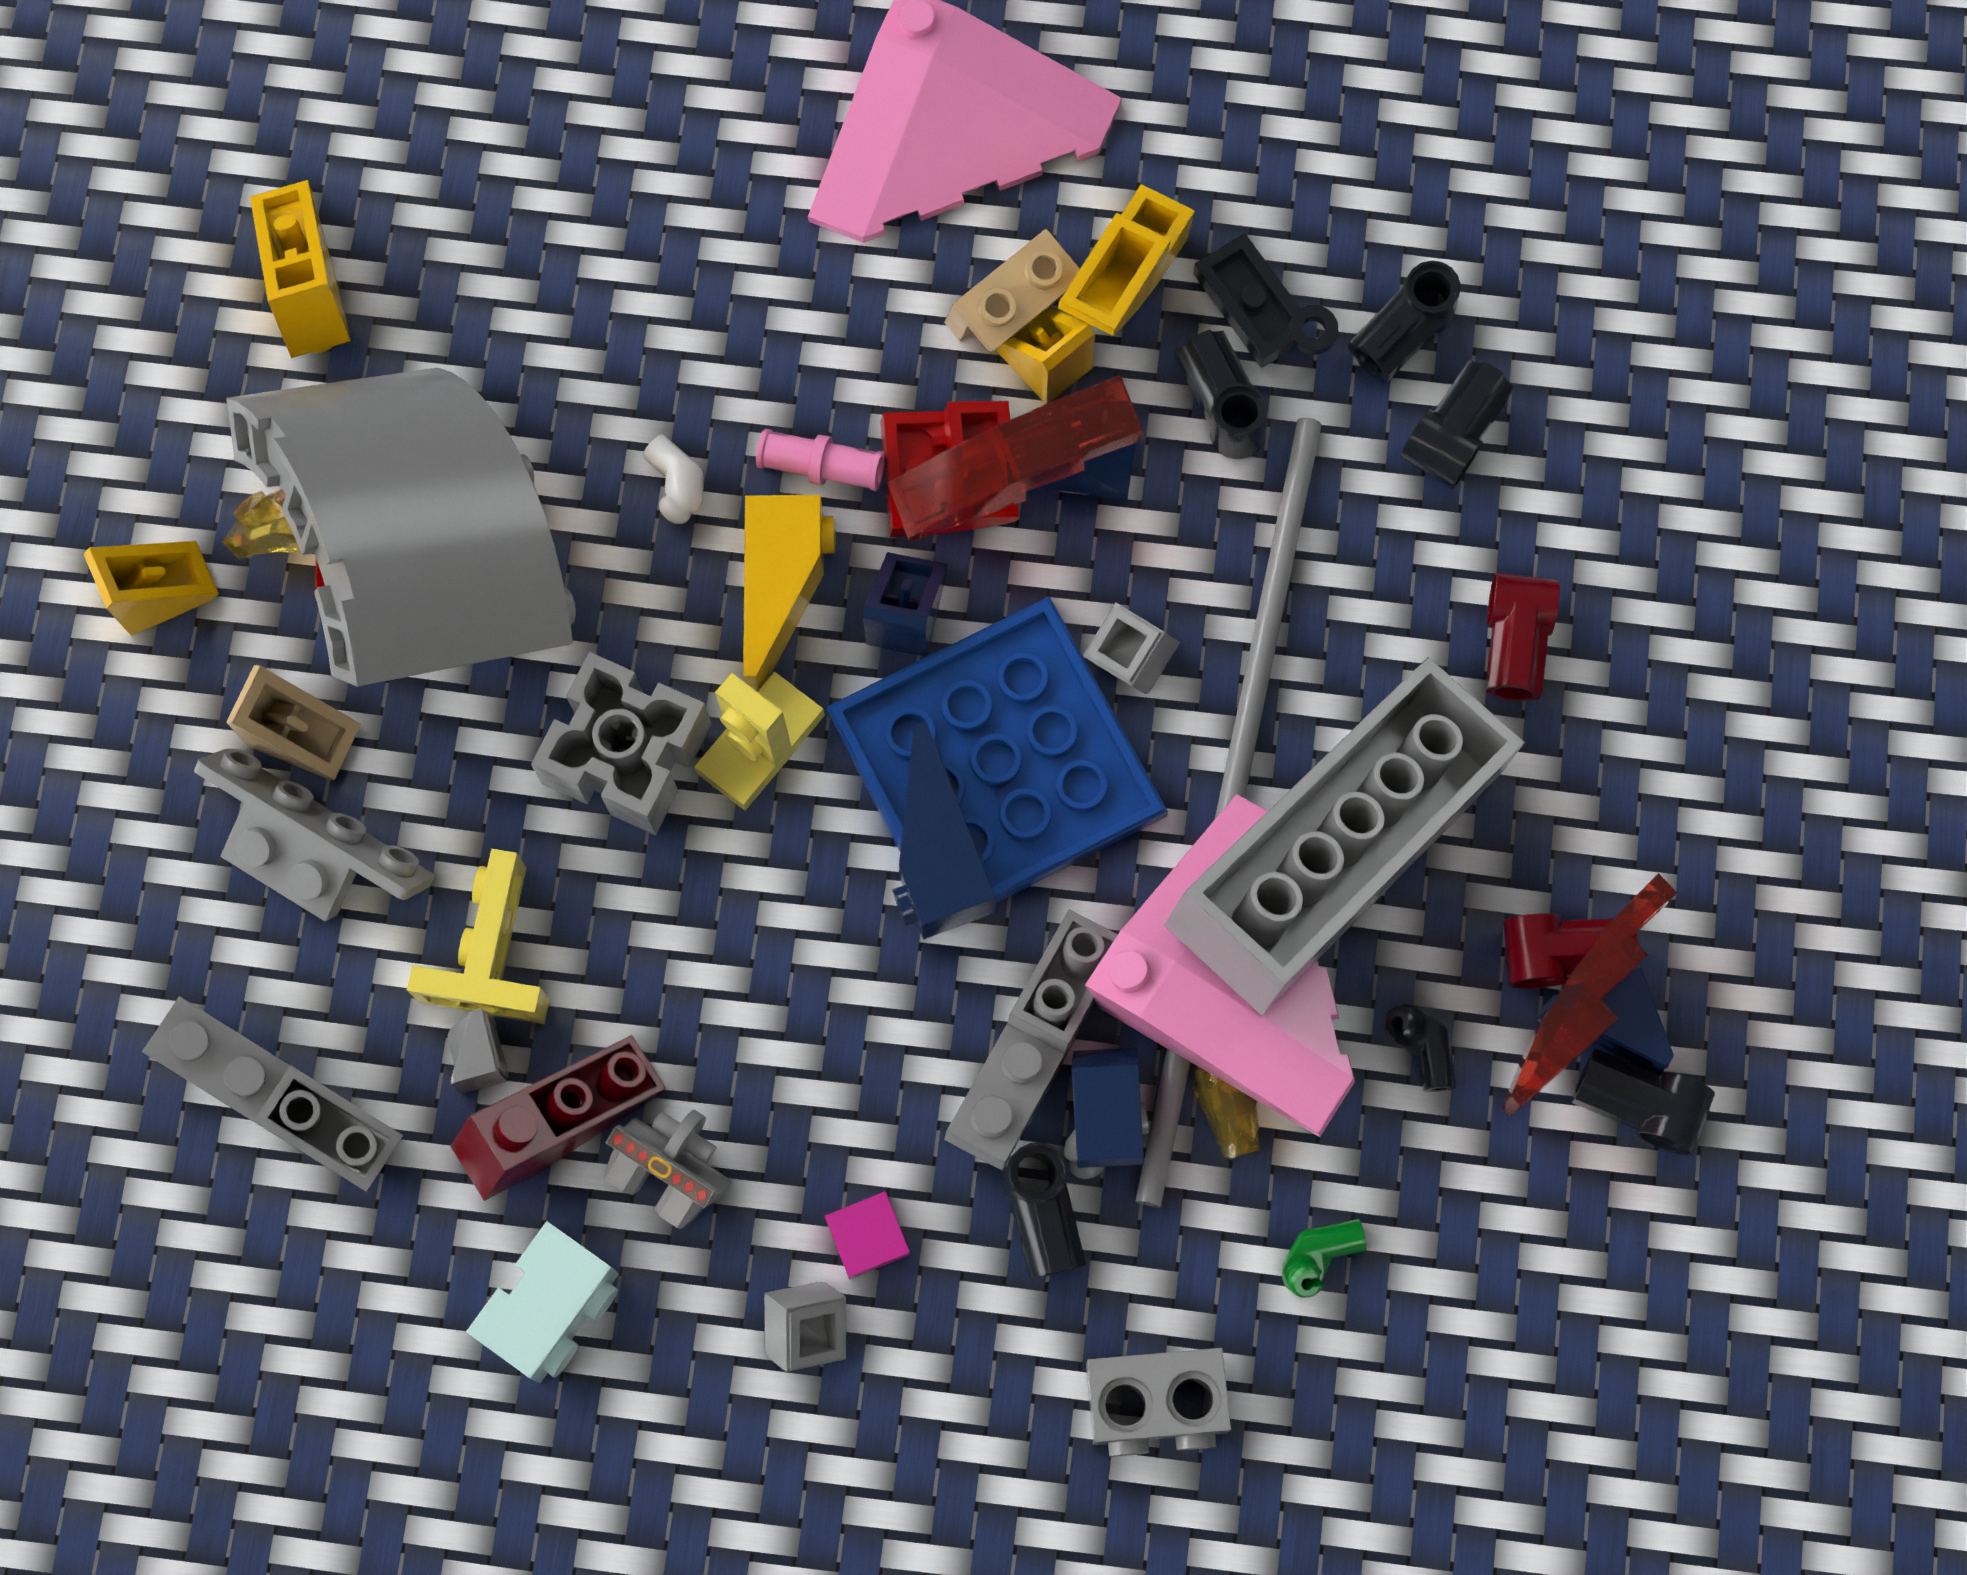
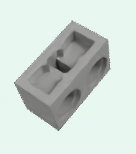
M1222 1348L1087 1360L1086 1371L1093 1445L1108 1444L1110 1457L1149 1453L1148 1441L1175 1438L1176 1451L1217 1447L1215 1435L1227 1434L1231 1430ZM1186 1382H1194L1201 1385L1207 1391L1210 1398V1407L1206 1416L1191 1420L1184 1418L1176 1411L1173 1404V1394L1177 1386ZM1119 1388H1128L1140 1396L1144 1411L1142 1418L1137 1423L1124 1426L1110 1419L1106 1412L1105 1402L1107 1396L1112 1391Z

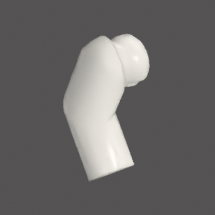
M660 434L648 444L643 453V458L666 477V496L659 502L661 514L672 523L684 524L690 519L692 512L699 511L703 503V472L694 460L664 434Z

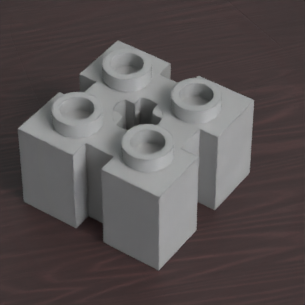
M589 652L566 695L574 712L570 724L567 725L554 719L531 765L543 785L587 805L594 791L601 793V797L611 816L656 835L678 792L671 774L675 762L690 768L712 725L705 703L659 682L652 695L649 696L643 693L634 671ZM627 736L633 738L634 744L629 749L622 752L613 751L611 745L615 740L624 744Z

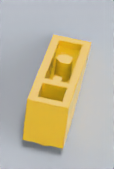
M309 181L298 182L250 196L267 300L290 357L294 358L308 353H321L336 345L350 342L344 305Z
M821 495L745 496L743 677L745 683L757 692L771 676L824 575V554L835 553V516H824Z

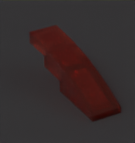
M1119 375L997 425L888 482V486L909 542L1026 501V491L1084 471V461L1142 441L1143 430L1122 376Z
M1659 873L1608 924L1560 987L1526 1046L1501 1107L1510 1117L1600 1038L1618 1019L1601 1000L1629 976L1648 956L1631 937L1664 909L1677 893Z

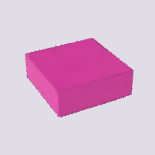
M886 1191L825 1215L849 1280L911 1255Z

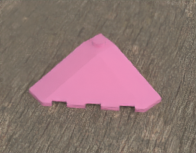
M893 0L874 41L808 214V222L865 243L885 235L884 223L917 211L920 221L963 206V193L995 182L998 190L1002 191L1042 176L1041 164L1073 152L1077 162L1100 153L1121 106L1122 98L954 5L940 0Z
M1236 794L1122 928L1085 986L1100 1010L1320 1137L1355 1083L1348 1054H1340L1332 1020L1340 1018L1327 968H1319L1318 961H1316L1261 1016L1164 926L1183 893L1268 812L1266 809Z

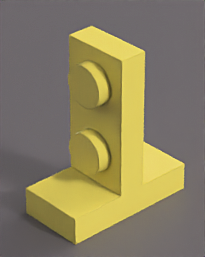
M775 671L758 692L731 672L715 691L722 713L720 721L724 724L726 730L694 766L696 773L744 811L748 809L825 716L824 709Z
M491 848L488 866H479L472 889L473 904H479L474 929L465 928L458 952V964L465 967L464 974L412 965L407 991L419 1003L470 1012L482 1008L489 1015L545 1024L550 999L541 987L502 980L526 873V866L516 852Z

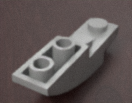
M1070 909L1067 911L1011 1010L1004 1030L945 1134V1141L1003 1171L1027 1125L1031 1124L1095 1003L1085 984L1118 934Z
M180 996L142 1050L147 1056L366 1192L403 1137L399 1132L292 1065L285 1063Z

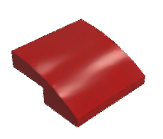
M1009 401L947 402L944 411L883 412L880 426L882 451L886 454L884 477L889 537L961 532L998 526L1018 520L1019 510Z

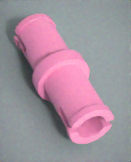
M765 429L761 432L756 450L757 468H769L808 476L809 482L813 484L824 485L826 480L870 488L872 491H877L880 488L886 464V454L883 451L875 452L834 444L831 436L821 434L817 435L814 440Z

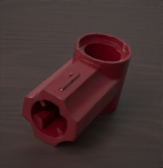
M1495 572L1487 609V627L1492 628L1485 693L1494 695L1499 700L1513 702L1540 699L1543 691L1548 636H1551L1558 613L1560 598L1559 580Z
M1538 913L1515 916L1503 921L1509 987L1517 989L1547 988L1562 985L1567 982V979L1612 977L1637 969L1638 938L1632 918L1561 921V916L1557 914Z

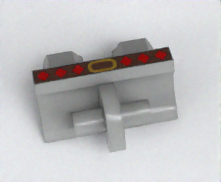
M696 1110L688 1113L681 1123L662 1111L655 1119L652 1128L635 1117L625 1127L621 1125L615 1126L606 1144L614 1148V1151L604 1172V1180L622 1192L633 1195L640 1191L647 1177L652 1173L668 1184L654 1210L658 1216L679 1229L689 1225L705 1207L722 1198L732 1180L706 1164L715 1153L717 1147L699 1136L706 1117Z

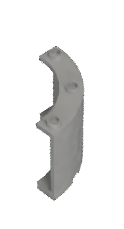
M431 368L226 398L234 460L254 472L266 487L280 486L286 495L283 501L282 512L292 530L301 554H315L325 586L317 587L314 594L323 625L332 677L358 687L573 644L571 624L574 623L576 617L575 602L571 592L564 587L555 545L534 486L532 464L526 455H520L508 431L493 409L465 380L450 371L441 368Z

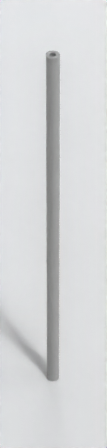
M1300 418L1297 420L1215 819L1236 794L1243 798L1246 795L1322 425L1319 421L1311 418ZM1169 1049L1166 1050L1144 1156V1165L1142 1166L1135 1200L1136 1203L1160 1208L1162 1204L1191 1063Z

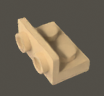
M1045 229L954 302L944 323L959 341L973 332L988 351L994 352L1059 300L1080 268L1050 232Z

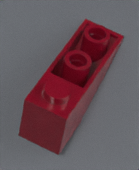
M631 1035L470 1115L450 1147L481 1197L486 1201L546 1169L663 1093L666 1087Z

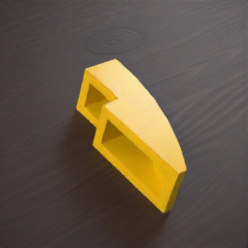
M1141 184L1121 215L1116 213L1060 299L1058 309L1114 336L1141 307L1188 239L1195 210Z

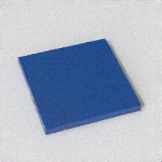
M1050 596L826 707V712L899 851L901 849L914 726L927 722L994 893L996 903L1167 817L1168 811Z

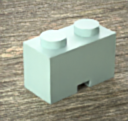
M546 1221L516 1262L515 1266L524 1271L525 1274L512 1292L508 1294L498 1287L466 1331L528 1378L538 1383H541L547 1374L555 1378L564 1370L578 1348V1344L572 1340L587 1318L593 1322L599 1320L618 1293V1289L612 1283L619 1273L548 1221Z

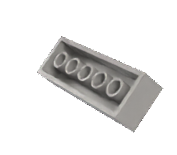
M1427 657L1183 893L1164 926L1263 1016L1500 776L1525 742L1434 661Z

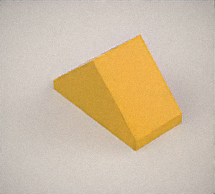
M1049 307L996 351L1040 399L1048 405L1093 368L1095 333L1090 324Z
M196 541L89 547L84 553L106 609L131 636L210 602L219 594Z

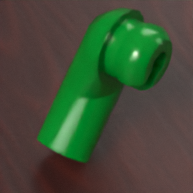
M1355 1219L1310 1228L1299 1233L1282 1264V1280L1284 1285L1294 1295L1301 1298H1310L1320 1292L1324 1285L1322 1279L1333 1258L1366 1251V1240L1361 1221Z

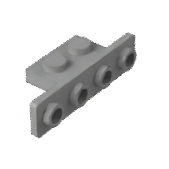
M223 749L198 759L194 768L196 774L244 803L220 857L326 922L338 915L357 873L401 900H406L430 887L435 875L420 866L419 860L414 854L404 848L386 845L366 832L364 824L356 818L342 813H334L313 800V794L304 786L291 781H282L261 768V762L250 753L239 749Z

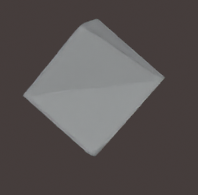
M1115 602L1083 657L1142 693L1148 694L1177 649L1180 641Z
M482 1008L473 1010L448 1032V1043L454 1063L451 1085L460 1094L507 1082L506 1078L509 1077L496 1022Z
M815 1282L764 1293L765 1353L770 1360L786 1372L846 1359V1296L825 1282Z

